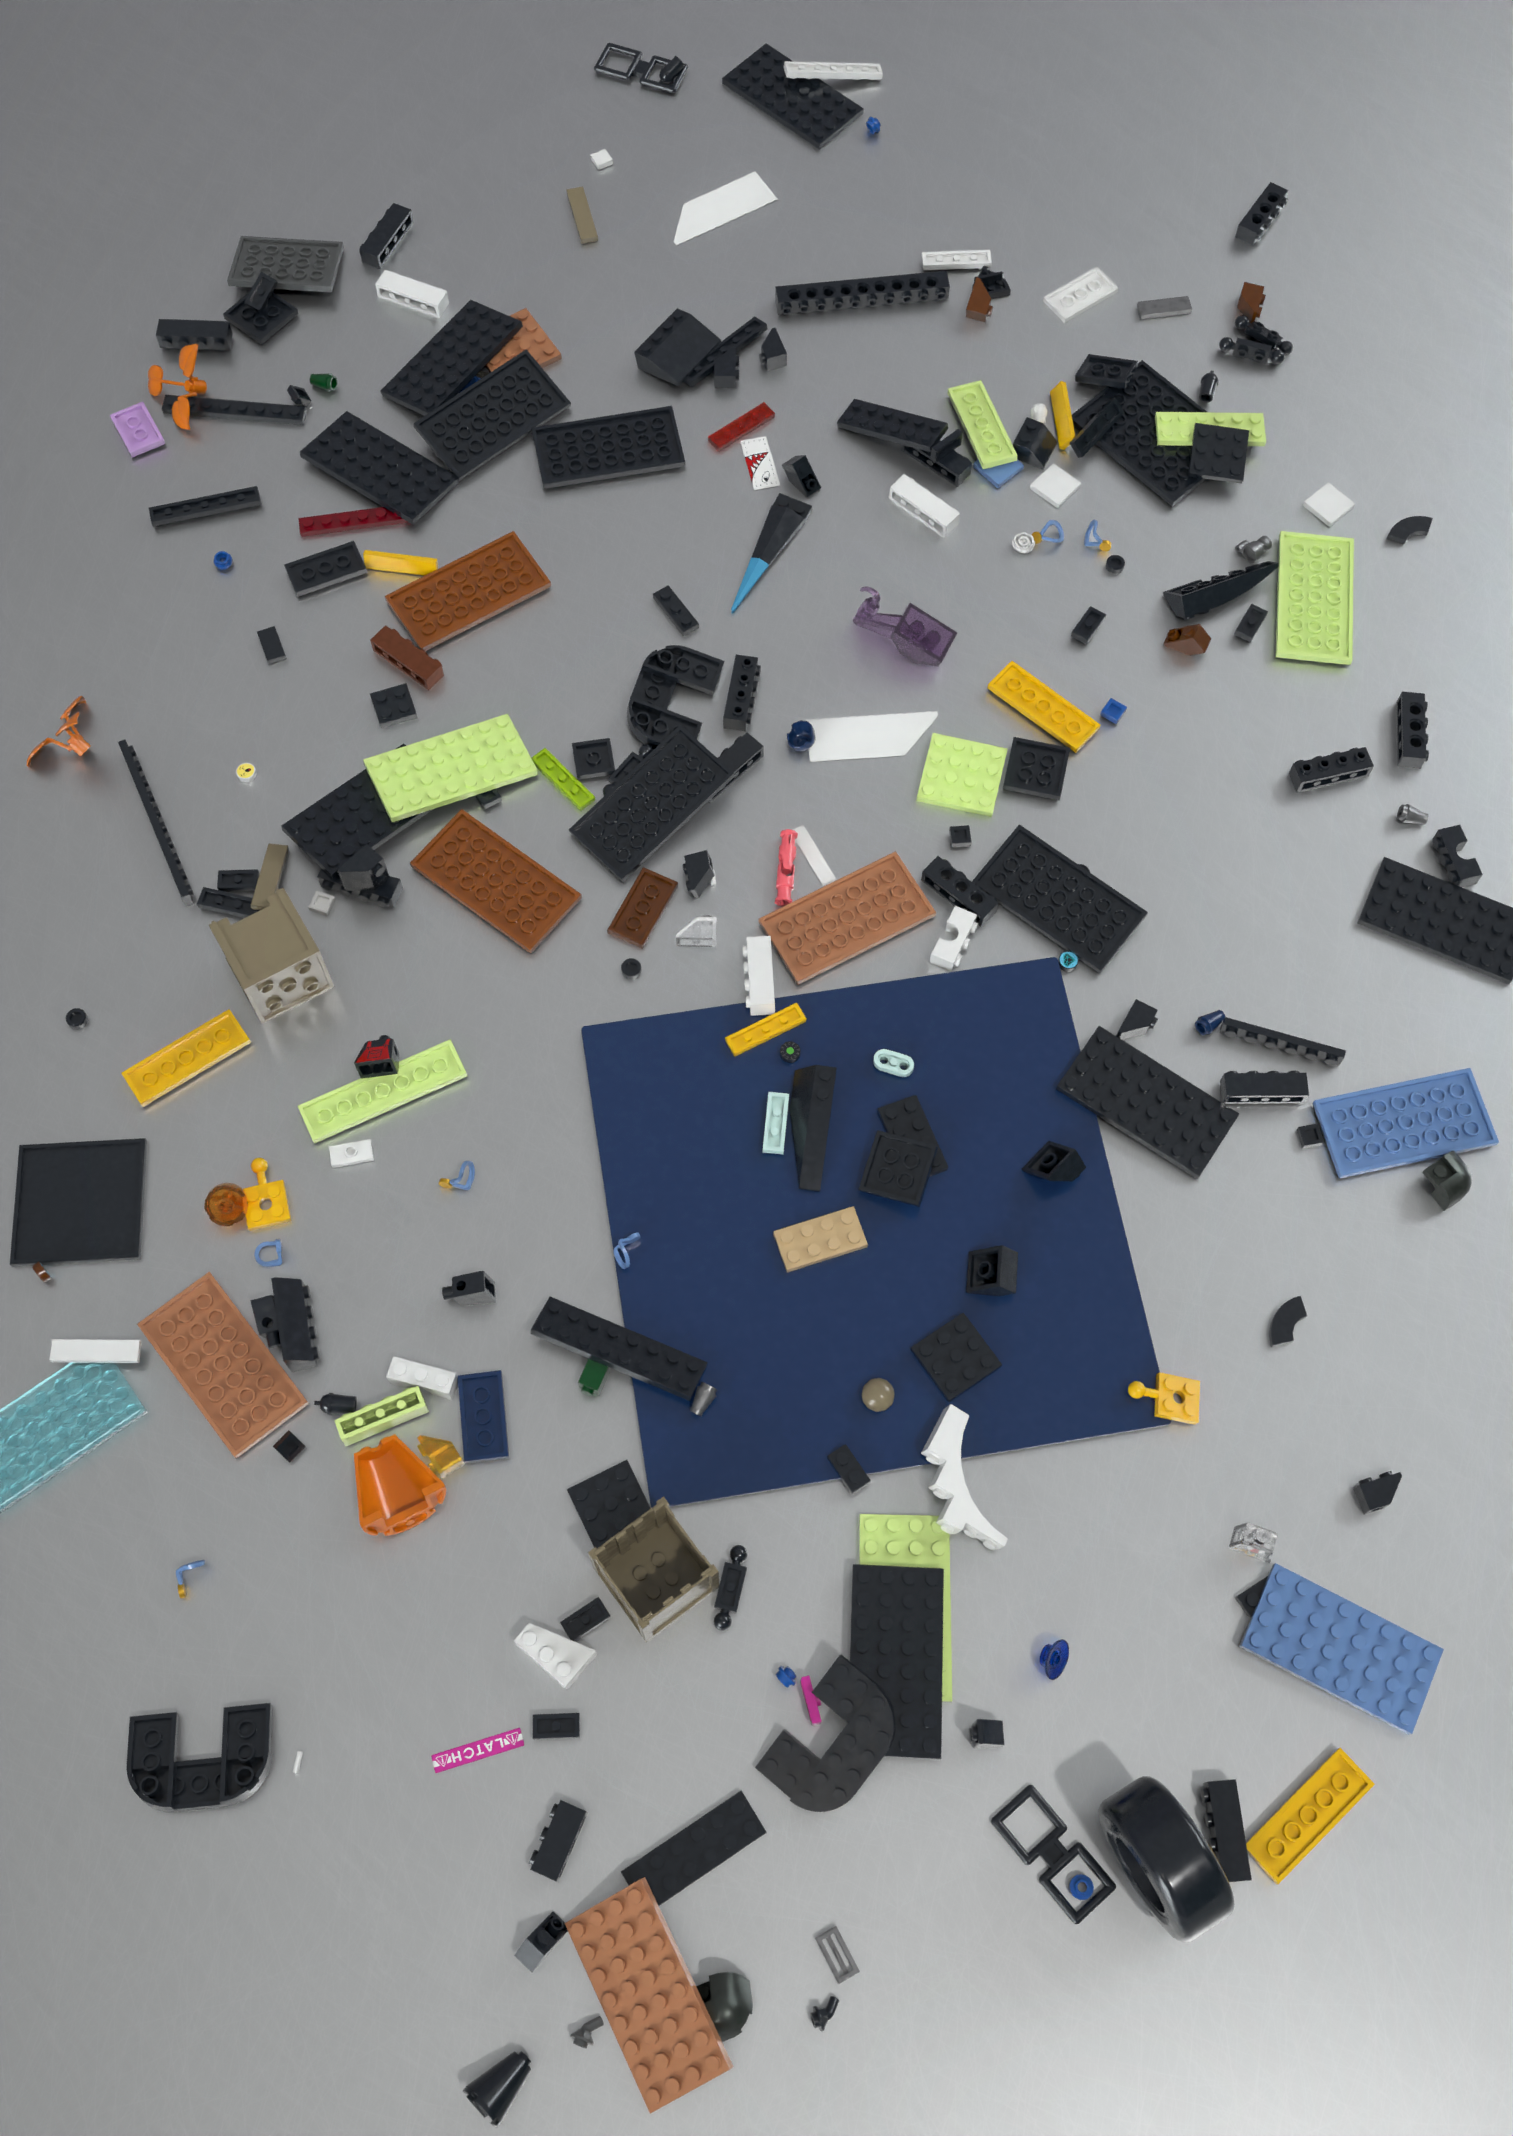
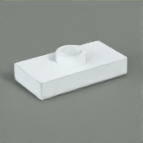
M371 1139L329 1146L332 1168L374 1161Z

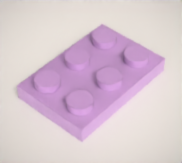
M144 402L110 415L131 457L165 444Z

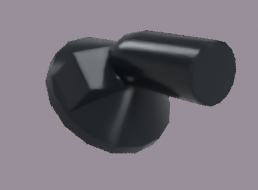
M831 1996L826 2009L813 2006V2012L810 2013L814 2028H819L821 2032L824 2031L828 2020L833 2017L838 2006V1998Z

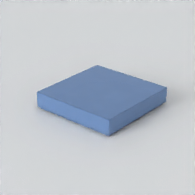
M979 460L973 463V468L995 487L1000 488L1022 471L1024 465L1017 460L983 469Z

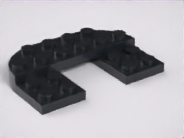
M669 645L665 649L655 650L650 653L643 662L627 707V721L633 734L642 743L653 747L654 745L658 746L681 725L697 739L702 722L667 710L677 683L713 695L725 661L680 645Z
M842 1654L839 1655L812 1691L817 1698L848 1723L821 1759L784 1729L755 1767L790 1797L792 1803L800 1808L814 1812L831 1811L851 1800L890 1749L896 1731L894 1708L885 1691Z
M271 1703L224 1707L221 1757L176 1762L179 1714L177 1712L130 1717L127 1777L132 1789L139 1798L156 1810L181 1812L221 1808L238 1804L249 1798L260 1788L271 1768L273 1756L271 1753Z

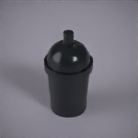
M676 55L664 68H661L659 74L660 83L669 84L673 82L674 78L685 66Z
M1212 370L1201 378L1199 399L1206 403L1213 400L1219 383L1217 376Z
M329 1393L324 1395L320 1401H314V1405H320V1409L328 1415L353 1413L356 1411L357 1397Z

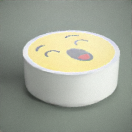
M242 763L236 769L237 777L241 782L248 783L256 778L257 772L251 763Z

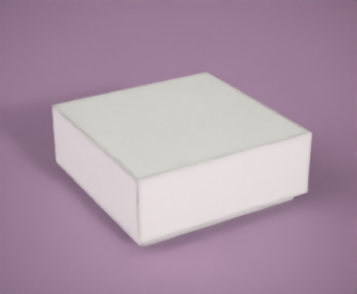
M606 149L590 155L592 162L598 170L613 165V159Z
M316 891L308 908L310 911L328 916L336 901L335 896Z

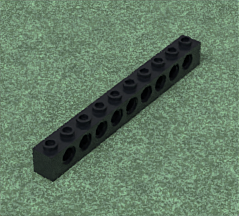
M947 271L775 286V301L778 315L948 299L950 284Z

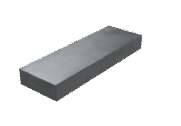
M1188 296L1140 301L1137 303L1140 319L1190 314L1192 312Z

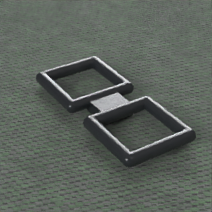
M607 43L594 66V70L598 73L627 81L632 76L640 78L639 82L641 85L674 94L688 70V65L684 64L685 66L678 73L672 86L649 80L648 78L656 63L666 66L671 61L670 59L654 55L650 62L642 61L643 53L641 51ZM610 51L634 57L626 73L603 67Z
M1028 1785L992 1818L991 1823L1026 1865L1032 1864L1039 1856L1047 1864L1049 1869L1040 1876L1039 1881L1074 1924L1081 1923L1115 1891L1116 1884L1082 1843L1077 1842L1067 1851L1058 1840L1067 1831V1825L1033 1785ZM1031 1797L1056 1828L1028 1853L1003 1821ZM1079 1855L1103 1883L1104 1887L1076 1912L1051 1880Z

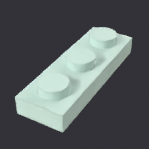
M768 1092L763 1153H784L789 1094Z

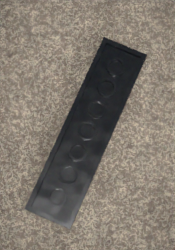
M551 1296L532 1326L530 1333L688 1401L691 1400L708 1364L706 1361Z

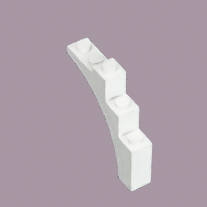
M950 1404L943 1409L921 1452L922 1455L926 1456L927 1461L940 1465L928 1487L934 1491L935 1496L947 1499L936 1523L946 1533L956 1534L964 1530L967 1536L983 1541L985 1547L991 1550H998L1005 1546L1008 1538L997 1531L983 1517L973 1502L964 1480L961 1466V1444L969 1415Z

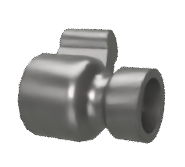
M1262 536L1257 541H1252L1251 543L1246 540L1242 541L1235 547V550L1241 552L1246 561L1254 563L1264 555V552L1272 547V542L1267 536Z

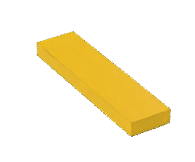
M1060 381L1050 391L1059 448L1065 450L1075 438L1067 386L1065 382Z
M364 550L363 553L366 569L424 576L438 569V560L436 558Z
M794 1003L725 1037V1041L733 1055L738 1056L805 1023L807 1018L799 1005Z

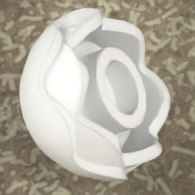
M1022 532L1015 535L1012 540V546L1016 552L1026 554L1033 550L1035 541L1032 535Z

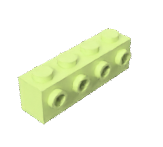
M419 1386L409 1387L397 1395L387 1396L375 1404L365 1405L353 1413H346L334 1421L342 1442L345 1446H348L426 1414L429 1410Z

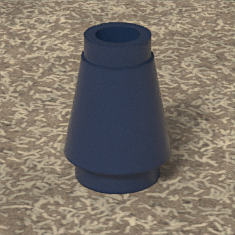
M1221 1010L1200 1016L1195 1022V1028L1201 1035H1209L1224 1021L1226 1016Z

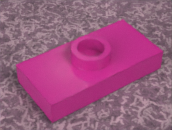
M810 1676L801 1677L800 1684L811 1725H820L822 1721L818 1706H821V1701L812 1693L813 1688Z

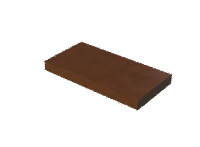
M643 867L607 929V933L643 949L676 891L678 882Z

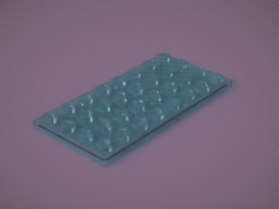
M69 1363L0 1410V1514L148 1413L116 1363Z

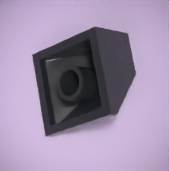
M1048 1141L1022 1170L1049 1181L1073 1182L1086 1169V1166L1076 1149Z

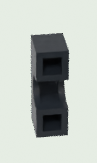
M1461 825L1439 829L1432 842L1440 855L1441 864L1447 871L1449 882L1460 887L1477 884L1483 874L1476 858L1463 859L1457 854L1467 843Z

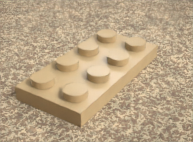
M854 1206L773 1231L787 1272L868 1246Z

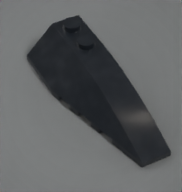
M1267 561L1245 567V571L1228 572L1229 576L1215 575L1211 576L1210 581L1203 582L1200 579L1164 591L1163 596L1176 616L1183 617L1185 620L1192 619L1198 613H1209L1211 609L1223 605L1247 592L1277 569L1279 564Z
M813 1065L795 1070L790 1102V1116L800 1190L820 1192L837 1067Z

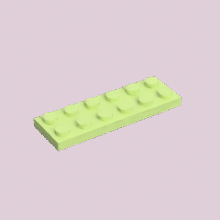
M979 380L948 388L947 394L982 468L987 469L1017 461L1018 455L982 381Z
M1156 412L1155 415L1157 445L1192 446L1195 423L1249 430L1247 446H1265L1266 444L1263 413Z

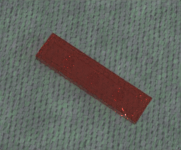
M763 402L708 436V441L720 452L775 418V413Z

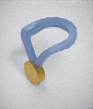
M1092 520L1085 534L1084 545L1099 546L1102 551H1109L1112 545L1111 542L1102 540L1096 533L1098 521ZM1092 528L1093 536L1098 542H1089V536Z
M1056 520L1048 521L1041 532H1033L1031 534L1035 544L1041 543L1042 540L1055 543L1064 540L1063 529ZM1055 525L1059 532V539L1043 535L1049 526Z
M464 1161L458 1178L452 1180L441 1178L439 1185L444 1188H451L453 1186L469 1190L475 1176L473 1162ZM468 1165L469 1177L466 1185L458 1184L463 1177L465 1167Z
M205 1560L183 1565L176 1570L180 1598L186 1597L182 1571L205 1565Z

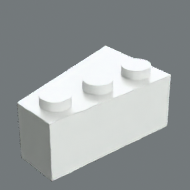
M528 1623L514 1640L520 1649L566 1690L569 1689L598 1655L594 1649L531 1623Z

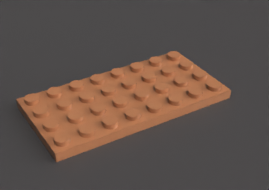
M895 851L759 918V924L765 934L771 936L772 945L797 985L936 916V911Z
M210 1272L137 1324L236 1459L309 1404Z
M645 1877L565 1923L650 2114L734 2067Z

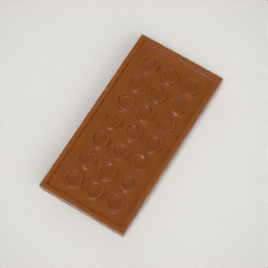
M512 531L386 595L385 599L417 647L427 651L551 587V582L516 533Z
M463 809L410 862L413 869L530 954L582 899L581 893Z

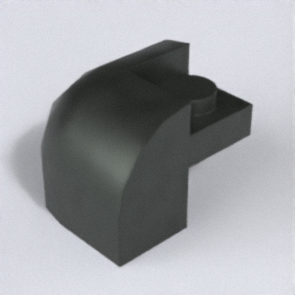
M1455 1151L1445 1154L1440 1160L1422 1172L1435 1187L1431 1196L1443 1211L1459 1202L1469 1192L1472 1184V1174L1469 1168Z
M731 1972L709 1975L708 1982L696 1987L721 2041L724 2042L742 2033L741 2028L745 2025L749 2014H752L753 2003L750 1980L740 1974Z

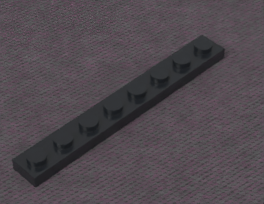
M165 395L162 405L164 414H172L173 403L178 401L179 396ZM200 397L187 398L190 404V416L304 425L307 412L305 406Z

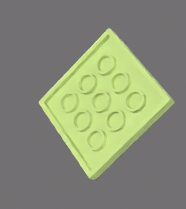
M933 733L916 801L992 817L1008 748Z

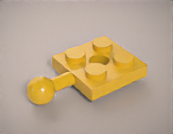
M260 1157L255 1158L251 1162V1169L257 1174L258 1185L241 1189L249 1231L292 1221L284 1180L267 1183L265 1172L268 1168V1163L264 1158ZM270 1200L272 1206L268 1210H262V1202Z
M1159 1372L1156 1374V1389L1147 1388L1139 1381L1129 1384L1128 1393L1132 1398L1139 1399L1143 1396L1155 1398V1417L1193 1425L1199 1423V1380ZM1174 1393L1181 1397V1404L1173 1399Z

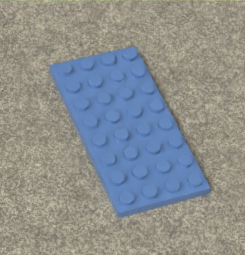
M1471 1068L1314 1100L1312 1103L1339 1179L1439 1158L1451 1151H1455L1458 1154L1495 1146L1499 1143Z
M1276 1563L1273 1564L1239 1647L1411 1735L1444 1649Z

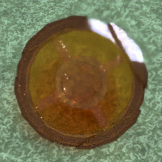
M225 1182L216 1185L210 1190L205 1199L204 1209L212 1222L220 1226H232L234 1223L243 1220L248 1211L249 1201L246 1192L240 1186Z

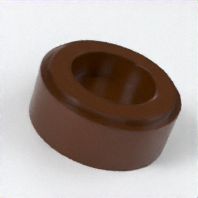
M39 1261L32 1265L33 1270L43 1282L46 1283L52 1278Z

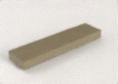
M583 186L566 189L581 244L598 241V235Z
M268 844L251 902L252 909L262 910L270 906L266 897L276 893V889L279 887L289 851L288 845Z

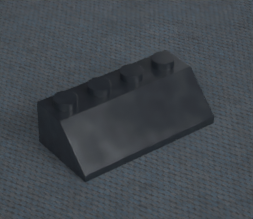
M271 1278L284 1363L291 1372L318 1367L317 1360L320 1359L318 1346L315 1347L314 1339L317 1338L315 1326H311V1318H314L312 1306H308L307 1298H311L309 1286H305L301 1279Z

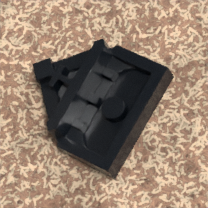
M983 266L977 277L981 279L991 299L1009 296L1011 289L1006 279L1003 278V272H993L989 270V267Z

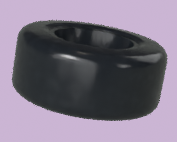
M1142 1776L1100 1804L1098 1809L1099 1822L1115 1858L1149 1911L1173 1938L1180 1942H1192L1232 1914L1234 1910L1233 1892L1217 1857L1193 1819L1176 1797L1161 1782L1150 1776Z

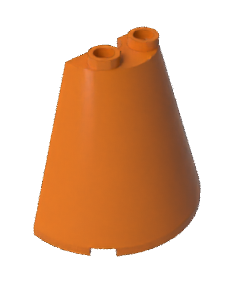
M395 1434L381 1439L379 1445L375 1448L364 1447L359 1452L354 1453L359 1521L361 1528L366 1533L376 1536L378 1533L384 1532L385 1536L407 1531L428 1519L436 1512L434 1507L438 1503H443L446 1496L444 1483Z

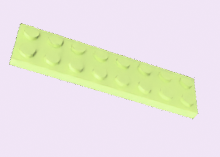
M450 1039L399 1061L398 1074L360 1078L298 1105V1108L315 1144L465 1078L467 1073Z

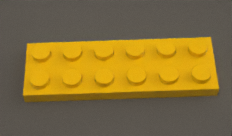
M1011 661L988 684L987 688L1075 753L1100 729L1101 725L1014 661Z
M230 1009L123 1071L121 1074L142 1107L250 1044L251 1041Z
M1338 1748L1246 1842L1248 1854L1276 1884H1279L1375 1784L1341 1748Z

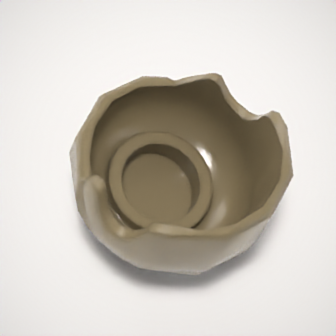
M874 1378L863 1386L862 1400L868 1409L875 1412L885 1411L894 1402V1389L887 1380Z

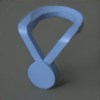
M638 1232L631 1234L627 1238L620 1239L618 1245L613 1250L614 1257L622 1269H626L630 1265L629 1256L624 1246L639 1240L641 1236ZM618 1249L622 1250L625 1257V1263L622 1261Z
M281 1239L263 1242L257 1246L254 1256L259 1265L274 1267L282 1264ZM276 1245L278 1259L265 1262L259 1258V1252L263 1247Z

